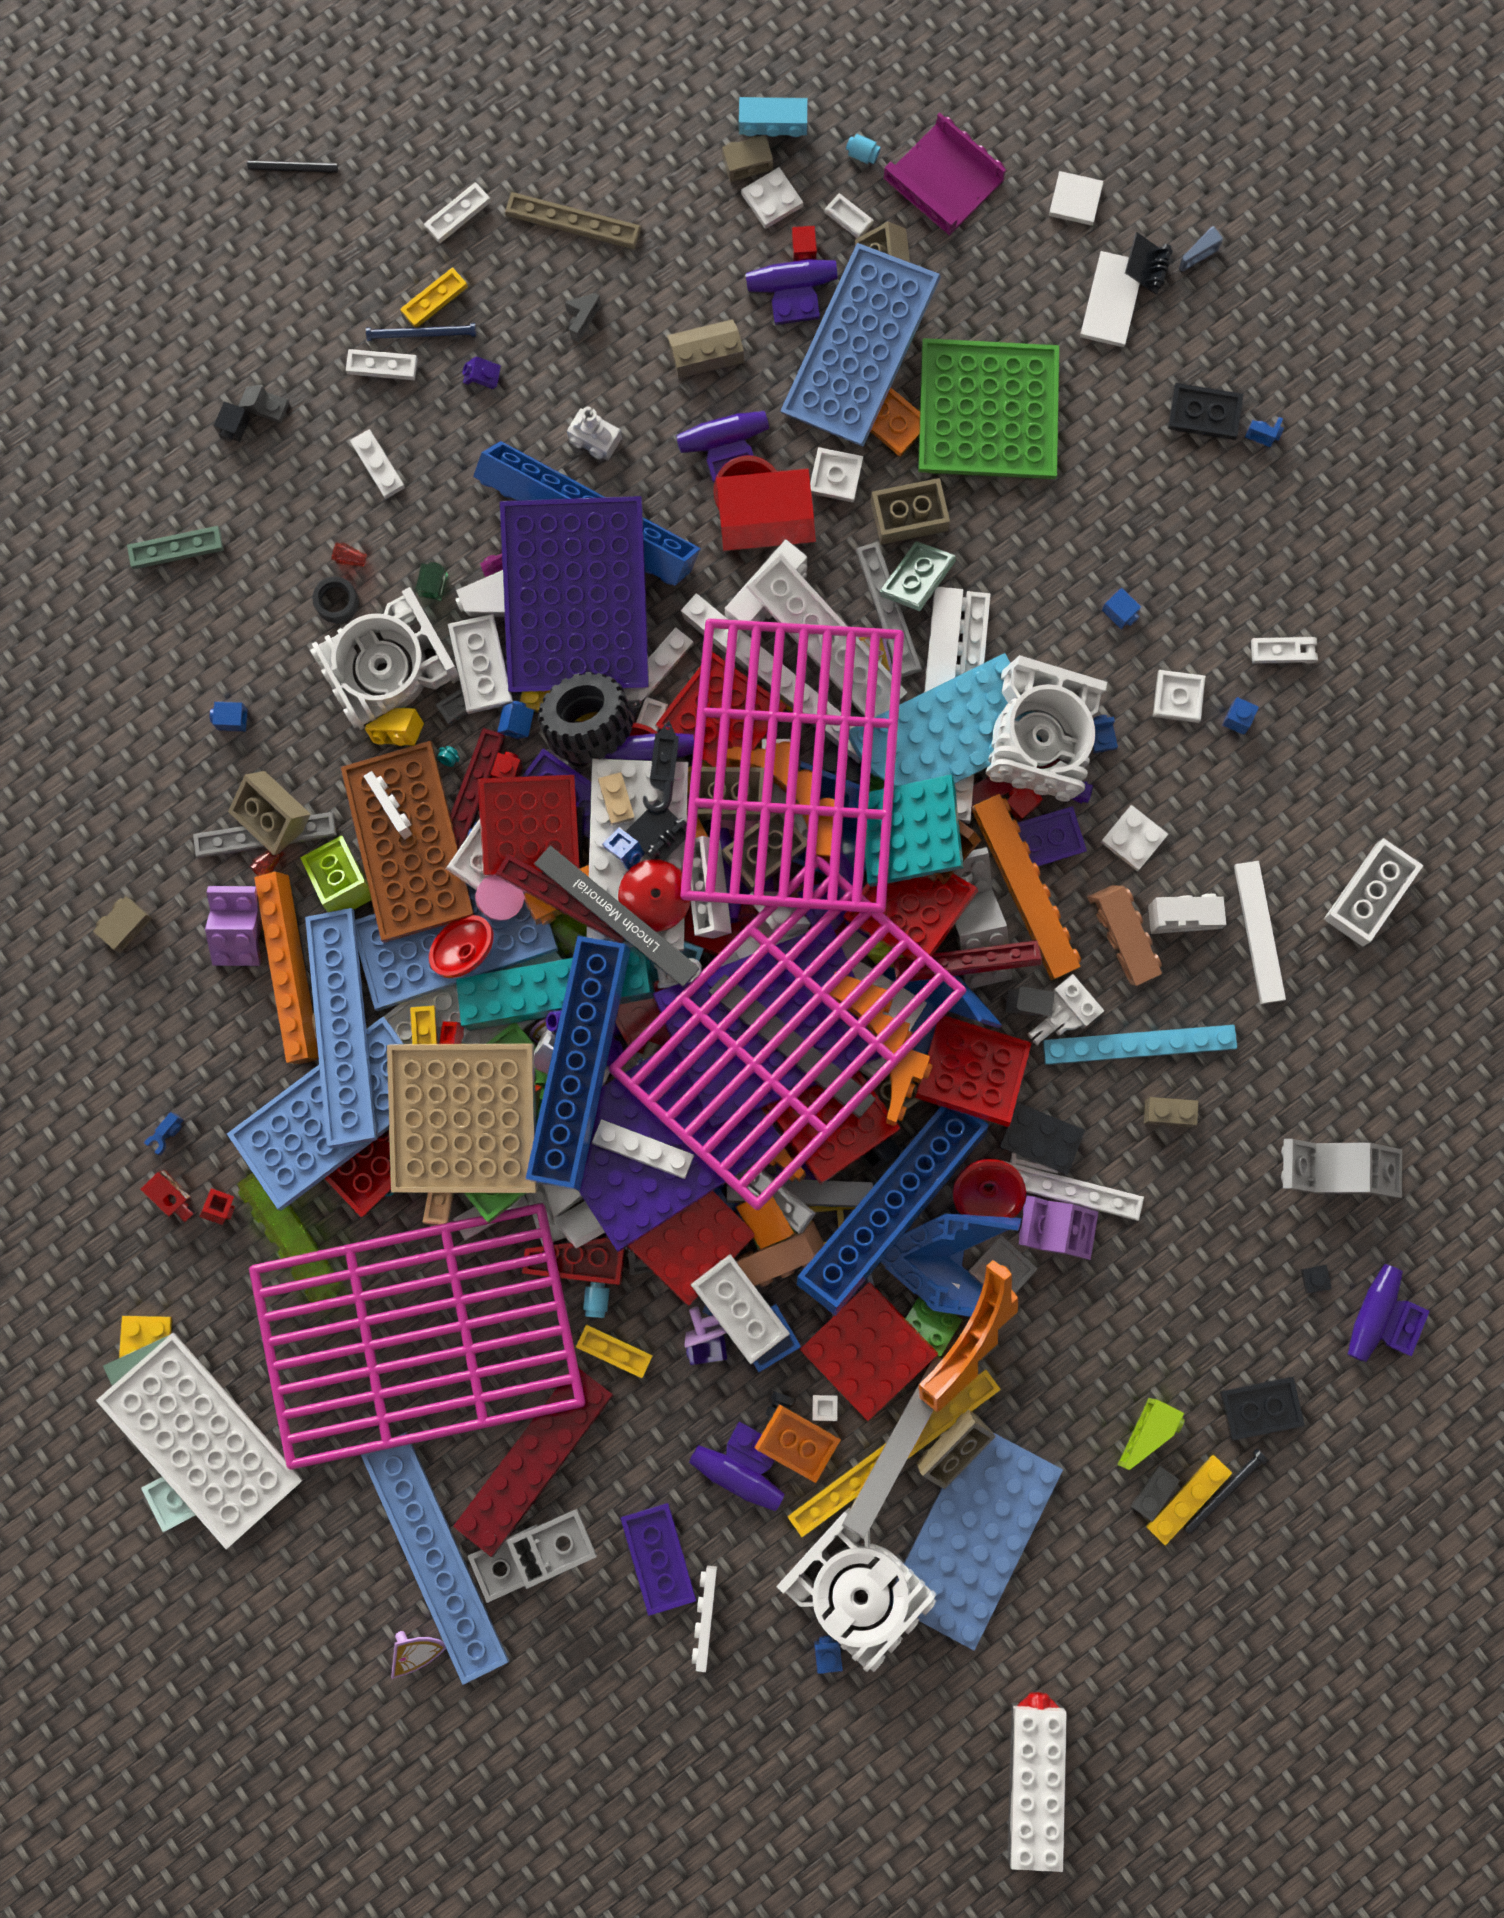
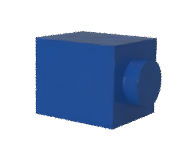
M1121 588L1104 604L1102 611L1122 630L1127 624L1132 626L1139 619L1138 613L1141 606Z
M1237 697L1231 704L1222 725L1244 735L1250 728L1259 707Z
M513 701L511 704L504 705L497 733L515 739L528 737L534 710L527 708L525 703Z
M214 702V709L210 710V722L219 731L246 732L248 709L243 703Z

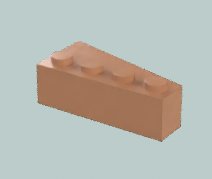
M1111 885L1087 896L1090 904L1095 903L1098 908L1096 916L1099 922L1109 930L1107 938L1110 945L1120 952L1116 954V957L1129 983L1137 986L1161 975L1160 967H1162V963L1158 955L1153 954L1150 947L1153 945L1152 940L1147 932L1144 933L1141 926L1143 919L1140 913L1134 910L1131 903L1134 899L1128 888L1125 889V886Z
M812 1221L803 1233L797 1234L794 1232L790 1237L779 1241L777 1244L774 1243L765 1248H759L756 1253L751 1250L734 1258V1260L754 1286L759 1284L760 1287H764L773 1282L772 1278L781 1275V1278L790 1276L795 1272L794 1269L801 1266L804 1269L825 1244L814 1221Z

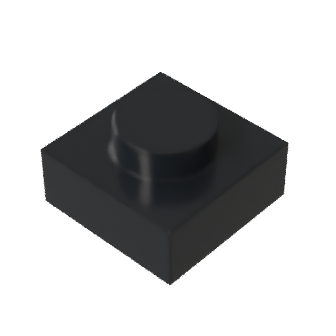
M1327 1265L1301 1269L1306 1293L1332 1289Z

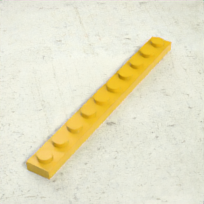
M986 1369L979 1373L969 1385L938 1413L933 1410L908 1458L953 1426L961 1414L965 1413L968 1409L973 1411L1001 1390ZM886 1443L787 1516L801 1537L812 1531L858 1496Z

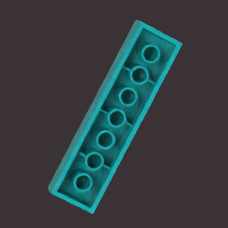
M630 947L631 951L619 1004L653 999V993H655L651 961L634 947ZM573 958L456 979L461 1026L469 1031L546 1018L550 1012L562 1010Z

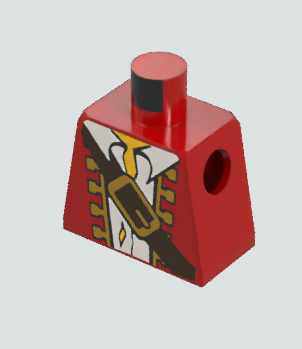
M165 1169L157 1172L140 1189L168 1216L176 1213L186 1222L195 1213L186 1203L191 1198L190 1195ZM170 1194L175 1196V1204L169 1201Z

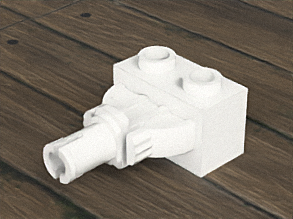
M591 407L580 408L567 430L569 442L579 449L583 447L589 450V453L595 458H603L607 461L622 439L621 430L602 420Z
M1073 974L1054 989L1055 996L1052 1016H1048L1031 1032L1027 1033L1030 1039L1039 1032L1041 1033L1033 1040L1034 1044L1039 1045L1042 1040L1061 1025L1063 1027L1056 1032L1058 1035H1061L1066 1030H1074L1079 1027L1084 1029L1104 1012L1103 1008Z

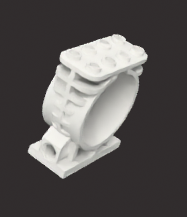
M410 587L402 591L403 596L387 604L384 614H368L358 617L348 623L343 629L337 630L339 634L332 638L329 635L325 636L326 641L319 645L317 642L312 643L314 648L310 651L321 667L323 675L332 687L333 693L342 705L344 713L354 728L359 727L362 730L365 728L364 724L374 721L377 717L393 708L408 706L419 696L424 687L436 689L449 681L455 683L460 680L453 662ZM418 622L421 629L414 634L409 626ZM375 633H381L384 640L396 642L408 651L412 659L413 668L412 674L407 681L409 663L406 655L396 644L379 641ZM356 644H358V646H359L360 649H361V652L359 653V655L357 654L356 650L354 649V646H355ZM431 648L435 651L436 655L427 660L424 650ZM357 655L355 670L361 684L373 693L385 695L372 696L364 692L357 685L353 675V665ZM379 664H387L386 669L383 671L377 670Z
M1019 655L1002 670L1001 679L1004 680L1002 694L1008 704L998 716L994 725L993 741L991 744L994 751L989 755L988 760L991 765L987 767L986 774L990 777V780L995 782H1008L1015 788H1028L1034 790L1039 795L1049 794L1056 796L1057 800L1069 801L1085 790V784L1082 780L1088 774L1085 767L1089 764L1090 759L1088 756L1095 740V726L1092 716L1098 712L1100 697L1106 691L1107 682ZM1036 711L1024 716L1019 721H1015V718L1025 712ZM1036 735L1041 737L1042 742L1038 741ZM1057 758L1068 762V764H1066L1062 761H1059L1056 765L1050 768H1037V766L1048 765Z
M848 1508L776 1587L783 1594L786 1593L800 1607L813 1606L816 1617L823 1629L832 1638L837 1640L841 1644L840 1647L843 1650L846 1649L852 1655V1658L863 1666L866 1672L870 1669L874 1672L885 1659L883 1654L887 1650L892 1653L903 1639L901 1634L904 1631L909 1634L920 1620L918 1616L921 1612L926 1615L934 1607L936 1593L933 1590L931 1591L925 1585V1582L922 1579L920 1580L892 1552L876 1544H870V1529L864 1538L865 1543H859L862 1539L861 1537L841 1526L850 1511V1508ZM838 1535L848 1546L839 1550L831 1557L827 1553V1546ZM874 1557L880 1558L872 1569L868 1567H855L847 1570L840 1576L833 1589L835 1609L829 1615L827 1611L830 1607L829 1588L835 1575L849 1565L858 1563L869 1564ZM814 1560H820L824 1566L819 1571L814 1582L804 1571ZM897 1575L899 1581L892 1588L894 1603L888 1618L881 1625L870 1630H853L852 1633L846 1631L851 1625L858 1627L870 1626L884 1616L890 1603L888 1584ZM857 1590H864L868 1594V1601L864 1603L857 1601L855 1592ZM810 1595L813 1596V1599L806 1600Z

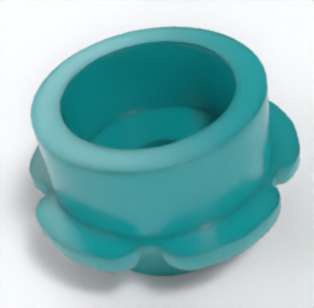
M451 746L439 748L440 752L437 759L443 765L453 767L456 762H459L460 759L457 756L458 752Z

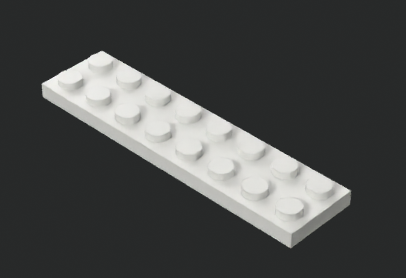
M779 554L746 586L778 623L848 627L782 554ZM788 633L799 643V633ZM809 634L807 654L821 667L823 635ZM832 635L829 678L843 692L847 636ZM856 637L851 702L865 716L869 650ZM879 661L874 717L890 709L892 675ZM902 686L900 688V699L907 693Z

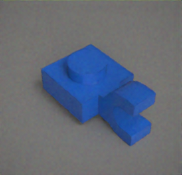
M170 1112L156 1128L155 1134L147 1138L144 1144L150 1147L153 1142L157 1141L159 1147L155 1150V1153L161 1156L166 1149L165 1139L175 1136L182 1127L180 1124L184 1120L179 1115Z

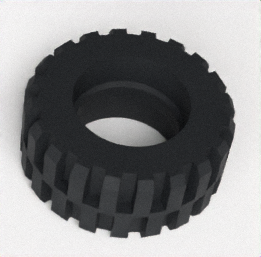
M586 672L585 675L575 674L570 679L565 678L561 680L558 686L555 684L551 688L550 693H546L542 700L543 703L540 704L538 721L549 747L560 758L568 761L571 759L572 762L576 763L581 761L588 763L592 762V759L597 758L601 760L608 753L613 754L617 751L618 746H622L625 743L626 737H629L634 723L633 712L622 686L612 677H607L601 673L594 675L593 672ZM598 712V714L587 721L573 723L585 714Z

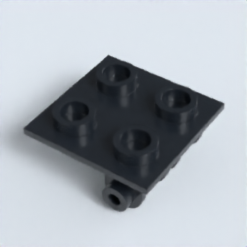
M1136 232L1125 274L1157 295L1159 289L1165 283L1164 278L1170 264L1168 260L1173 253L1172 246L1163 244L1159 248Z
M657 800L652 805L657 806L661 804V802ZM668 808L661 813H653L646 810L625 832L638 841L644 853L651 859L664 861L685 841L687 823L682 818L678 819Z

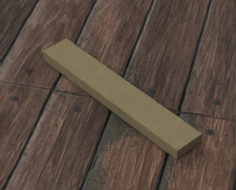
M511 192L505 210V215L508 217L634 250L641 232L640 225Z

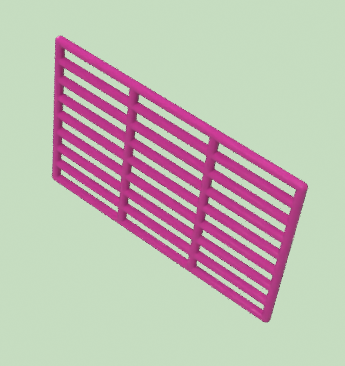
M727 619L706 620L680 893L681 899L869 913L885 912L904 632L902 630ZM714 628L728 629L721 708H707ZM738 630L752 631L745 710L731 709ZM761 631L776 632L769 711H755ZM785 633H799L793 713L779 712ZM809 634L823 635L817 714H803ZM832 635L847 636L841 716L826 715ZM856 637L870 638L865 717L850 716ZM880 638L894 639L889 719L874 718ZM706 717L720 718L713 799L699 798ZM730 719H744L737 801L723 800ZM754 720L768 721L762 802L747 801ZM778 722H792L786 804L771 803ZM802 723L816 724L810 805L795 804ZM826 725H840L834 807L820 806ZM850 726L864 727L858 808H844ZM874 728H888L883 810L868 809ZM698 808L712 809L705 892L691 891ZM722 809L737 810L730 893L715 892ZM746 811L761 812L754 895L739 894ZM770 813H785L778 897L764 896ZM795 814L809 815L803 898L788 897ZM819 816L833 817L827 900L813 899ZM843 817L858 818L852 902L837 901ZM867 819L882 820L876 903L862 902Z
M816 856L815 869L818 867L828 877L813 892V899H820L828 891L830 865L820 856ZM805 867L789 882L788 897L804 882ZM839 874L838 886L846 893L838 901H852L853 886ZM862 895V902L871 903L865 896ZM765 906L609 1066V1072L755 1210L761 1209L966 993V988L883 913L860 912L803 971L793 961L841 911L829 910L785 955L776 944L810 909L797 908L767 938L758 928L779 906ZM872 916L881 926L821 988L811 977ZM890 932L900 942L839 1004L829 993ZM750 936L755 939L761 946L699 1008L690 997ZM908 948L918 958L857 1021L847 1010ZM769 952L779 962L719 1024L715 1023L707 1014ZM924 965L928 966L936 975L875 1037L865 1027ZM785 969L791 972L796 977L794 982L736 1041L725 1032ZM944 981L954 990L952 994L895 1053H892L884 1045V1042ZM805 985L815 995L753 1058L743 1047ZM821 1002L827 1005L832 1010L829 1016L771 1075L761 1064ZM683 1005L693 1016L630 1078L621 1068ZM841 1018L850 1029L791 1091L787 1090L779 1081ZM701 1022L711 1032L648 1095L638 1085ZM859 1035L869 1045L807 1108L797 1098L848 1044ZM719 1039L729 1049L666 1112L656 1102ZM877 1051L887 1062L825 1125L815 1115ZM735 1056L739 1057L746 1066L684 1129L674 1119ZM755 1072L764 1083L702 1146L692 1136ZM773 1089L783 1099L720 1163L710 1153L763 1097ZM791 1106L801 1116L748 1172L738 1180L728 1170L780 1115ZM807 1123L813 1126L819 1133L758 1197L746 1188Z
M543 1203L505 1210L489 1223L537 1214L540 1228L454 1247L451 1232L487 1225L488 1223L483 1216L250 1266V1278L282 1447L288 1469H297L576 1409L585 1405L547 1211ZM436 1235L442 1236L444 1249L358 1267L355 1254L357 1252ZM542 1238L544 1253L461 1271L458 1270L456 1256ZM346 1255L348 1270L265 1288L262 1287L260 1273ZM446 1259L449 1271L447 1274L368 1291L362 1290L360 1277ZM547 1262L550 1277L463 1295L461 1280ZM351 1280L353 1294L267 1312L266 1297ZM451 1283L453 1298L367 1315L365 1301ZM552 1286L555 1301L468 1319L467 1304ZM355 1304L358 1318L277 1336H272L269 1324L271 1321ZM456 1307L459 1322L372 1340L370 1325ZM557 1311L558 1326L473 1344L470 1329ZM360 1328L361 1343L276 1361L274 1346ZM461 1331L463 1346L377 1364L374 1351L376 1349ZM562 1335L565 1350L481 1368L477 1366L475 1353ZM365 1352L367 1367L281 1385L279 1370ZM466 1356L467 1371L384 1389L381 1387L379 1374ZM567 1359L569 1374L484 1393L482 1391L480 1381L482 1377ZM364 1377L370 1378L372 1388L370 1392L291 1409L285 1408L283 1397L285 1394ZM468 1380L471 1382L473 1395L386 1413L385 1398ZM572 1384L574 1399L491 1417L487 1416L485 1402ZM374 1401L377 1416L290 1434L288 1419ZM471 1405L476 1407L477 1420L391 1438L389 1423ZM379 1425L381 1440L295 1459L292 1445L294 1443Z

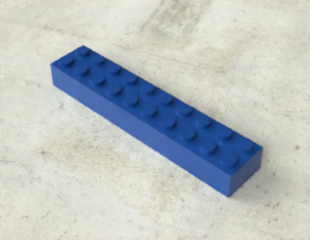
M502 441L481 452L473 475L474 478L480 480L482 485L493 487L500 491L501 495L517 501L605 498ZM643 518L645 572L660 577L666 584H678L691 573L701 548Z
M582 936L577 937L525 1178L531 1182L580 1191L631 951L626 944Z
M941 1106L797 1276V1286L836 1316L986 1136L989 1124L981 1118Z

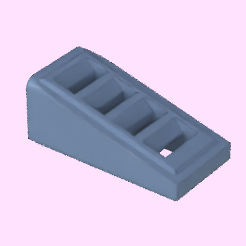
M1214 226L1182 257L1178 268L1181 272L1219 251L1223 238Z

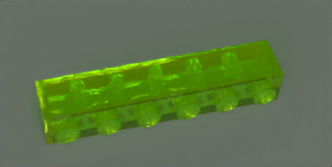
M254 1173L237 1183L240 1188L238 1191L239 1196L245 1203H250L253 1208L251 1214L258 1223H263L267 1229L264 1233L271 1243L275 1242L280 1250L277 1252L281 1259L320 1251L291 1205L289 1204L282 1211L278 1210ZM327 1259L293 1266L291 1271L296 1281L335 1273ZM340 1281L307 1288L304 1293L312 1303L332 1298L342 1291L345 1286Z

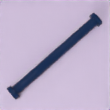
M470 323L468 326L373 330L371 327H366L367 341L383 338L477 336L476 323Z

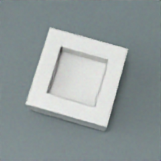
M813 1395L812 1420L837 1421L838 1396Z

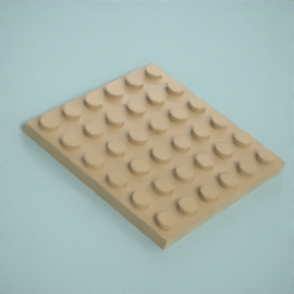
M534 1044L387 1045L391 1192L536 1193L538 1191V1183L525 1179L536 1131Z

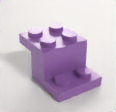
M208 886L207 897L210 913L205 933L212 965L260 966L261 955L258 939L262 928V919L256 886Z
M1027 1196L1023 1207L1022 1227L1019 1231V1245L1045 1252L1091 1260L1098 1212L1074 1204L1047 1201Z

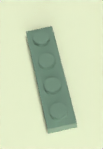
M218 526L127 545L130 565L133 570L224 551L221 532Z

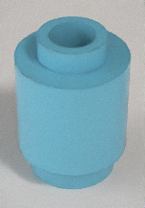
M856 134L855 137H850L846 150L849 151L848 156L866 164H869V162L875 164L881 147L877 145V142Z
M591 1282L590 1287L585 1286L583 1310H586L585 1316L605 1318V1312L608 1311L610 1289L605 1288V1283Z

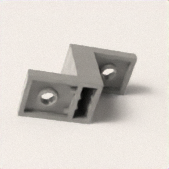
M987 848L973 850L964 860V868L954 872L955 875L961 877L964 872L970 871L971 874L969 876L961 878L978 888L977 894L952 927L960 950L1009 944L1007 924L992 889ZM1011 969L963 975V981L970 989L1012 979Z
M1284 1139V1146L1281 1151L1284 1159L1283 1171L1281 1173L1283 1188L1315 1194H1374L1391 1198H1402V1149L1374 1143H1311L1296 1139Z
M578 1509L540 1526L536 1524L508 1537L494 1557H490L482 1549L468 1555L487 1603L523 1586L526 1589L597 1557ZM560 1536H566L570 1539L571 1546L568 1550L563 1551L557 1547L556 1542ZM496 1562H504L507 1565V1573L505 1575L499 1576L494 1572Z

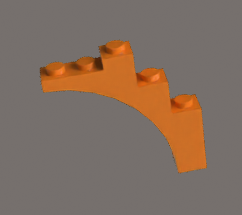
M783 741L776 743L773 783L787 794L791 742ZM742 747L727 749L726 767H740ZM766 749L751 750L750 767L764 768ZM804 769L800 772L798 771L795 802L797 805H810L811 770ZM823 798L820 800V806L834 807L835 800ZM802 815L808 828L809 815ZM819 816L816 856H820L830 864L833 817Z
M846 976L829 995L840 1004L861 980ZM871 985L848 1011L860 1019L886 992V989ZM893 999L867 1025L875 1037L894 1019L884 1014V1012L889 1013ZM904 1022L884 1042V1045L892 1053H895L912 1036L913 1032L909 1031L910 1023ZM911 1050L890 1072L891 1104L886 1123L895 1126L897 1120H903L907 1107L903 1106L905 1097L911 1098L915 1084L911 1083V1081L921 1084L923 1077L928 1079L933 1066L928 1063L930 1056Z
M994 1260L986 1266L981 1295L966 1327L942 1361L919 1384V1398L937 1413L978 1376V1362L998 1344V1329L1018 1312V1297L1012 1291V1274L1005 1266H1000Z

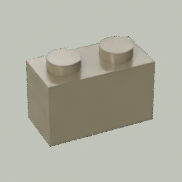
M766 135L752 136L748 140L730 142L722 147V158L730 182L773 170V157Z
M127 896L114 903L113 910L107 917L104 916L97 922L96 928L93 931L118 953H121L153 919Z
M1149 1097L1145 1100L1144 1124L1194 1127L1197 1125L1198 1101Z

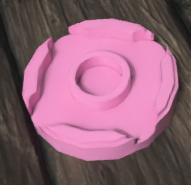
M490 875L484 878L477 887L475 898L477 907L488 919L506 921L517 915L524 901V894L522 890L498 878L496 875Z

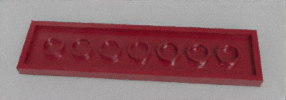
M579 1369L585 1405L576 1409L535 1417L453 1526L490 1557L495 1556L614 1396L581 1369ZM572 1384L557 1387L544 1405L574 1399Z

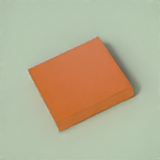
M773 1196L759 1210H755L746 1201L736 1206L745 1224L753 1231L754 1239L760 1249L794 1234Z

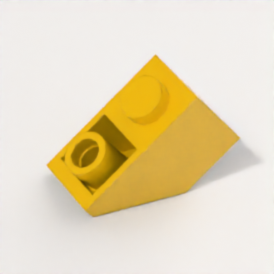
M393 708L367 724L365 730L375 744L415 746L424 723L415 709Z

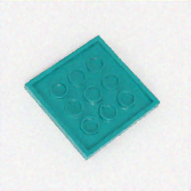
M952 774L894 786L887 884L933 875L939 872L963 869L955 781ZM884 789L869 792L868 809L883 810ZM867 819L865 858L868 885L871 887L878 884L882 820Z

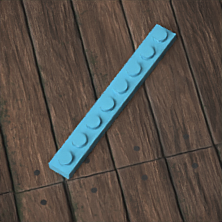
M1235 1025L1043 1040L1045 1065L1237 1049Z

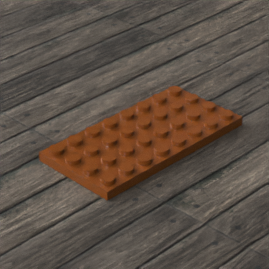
M424 742L341 767L381 941L386 943L444 926L470 915H475L468 885L446 870V867L459 849L432 742ZM372 771L377 778L381 776L388 786L385 790L388 796L393 794L400 805L397 808L399 814L404 813L412 824L408 828L413 835L405 840L397 831L364 778V775Z

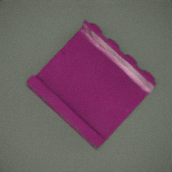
M939 112L936 124L896 165L890 161L885 166L883 179L950 236L1004 181L1006 169L999 160L993 159L983 146H978L967 132L961 131L949 117H945Z

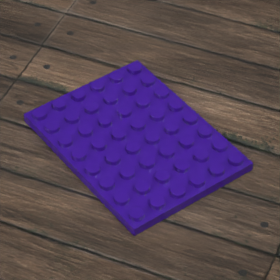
M642 496L500 501L508 692L550 691L555 684L558 686L561 680L565 678L570 679L575 674L585 675L586 672H593L594 675L601 673L607 677H612L622 688L649 687Z
M831 924L793 961L803 971L837 937ZM806 933L779 943L776 946L786 955ZM842 947L811 977L821 988L848 961ZM768 952L737 985L749 993L779 961ZM751 955L721 966L690 999L701 1008L711 997L708 992L724 974L730 978ZM785 969L756 1000L765 1008H768L794 982L796 977ZM853 971L847 975L856 979ZM688 982L684 988L676 984L653 993V998L660 1014L691 982ZM803 985L775 1016L787 1024L815 994ZM821 1002L794 1032L805 1040L829 1016L832 1010ZM718 1003L707 1015L715 1023L719 1024L730 1012L722 1004ZM683 1005L665 1023L670 1037L693 1016ZM849 1012L857 1021L859 1020L858 1017ZM737 1018L725 1032L736 1041L749 1027ZM839 1018L813 1047L824 1056L850 1027ZM701 1022L675 1047L681 1061L711 1032ZM756 1034L743 1049L754 1058L768 1043ZM857 1035L832 1063L844 1071L869 1044ZM719 1039L686 1071L692 1086L729 1049ZM775 1050L761 1065L772 1075L786 1058ZM876 1051L863 1066L883 1057ZM735 1056L697 1095L703 1110L746 1066L739 1057ZM794 1065L779 1082L787 1090L791 1091L805 1074ZM755 1072L708 1119L711 1128L726 1123L764 1083ZM813 1081L806 1089L818 1084ZM771 1089L750 1112L783 1098Z
M676 1048L638 1085L648 1095L682 1062ZM654 1055L625 1073L632 1078ZM685 1072L656 1102L666 1112L692 1087L687 1073ZM614 1079L601 1089L579 1193L616 1251L619 1252L726 1182L618 1079ZM697 1096L674 1119L684 1129L703 1111ZM759 1108L748 1113L710 1154L722 1163L766 1117L762 1109ZM601 1119L693 1154L694 1158L686 1178L682 1179L593 1145L592 1141ZM707 1120L692 1137L703 1146L725 1123L711 1128ZM773 1125L728 1170L732 1175L737 1176L754 1165L780 1138Z

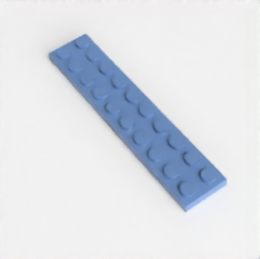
M349 908L305 917L327 1147L335 1148L377 1140L354 910Z
M408 1444L362 1454L361 1457L462 1685L508 1663L509 1659L413 1445Z

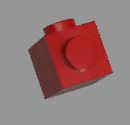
M505 752V754L498 753L491 772L492 778L520 777L523 764L518 759L519 756L511 752Z
M1014 788L1009 793L1011 797L1007 802L1010 806L1011 811L1009 812L1018 822H1021L1041 804L1043 799L1041 798L1042 795L1036 794L1032 789Z
M211 1188L199 1217L223 1225L225 1219L230 1220L234 1212L235 1206L231 1205L234 1196Z

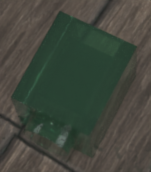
M429 562V564L421 563L415 588L419 597L442 601L448 575L441 564Z

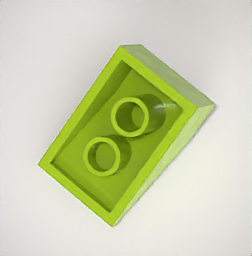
M342 835L300 857L327 912L349 908L354 910L372 900L368 882Z
M1148 1398L1117 1465L1128 1470L1132 1469L1172 1438L1175 1432L1179 1433L1185 1421L1182 1419L1184 1413L1157 1399Z

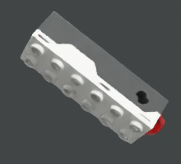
M1031 1692L1020 1703H1011L1007 1860L1011 1869L1063 1872L1066 1711L1062 1705H1057L1046 1693Z

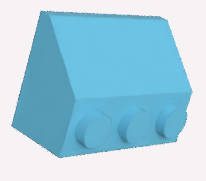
M739 97V134L746 136L768 135L771 137L778 135H790L792 137L807 135L808 98Z

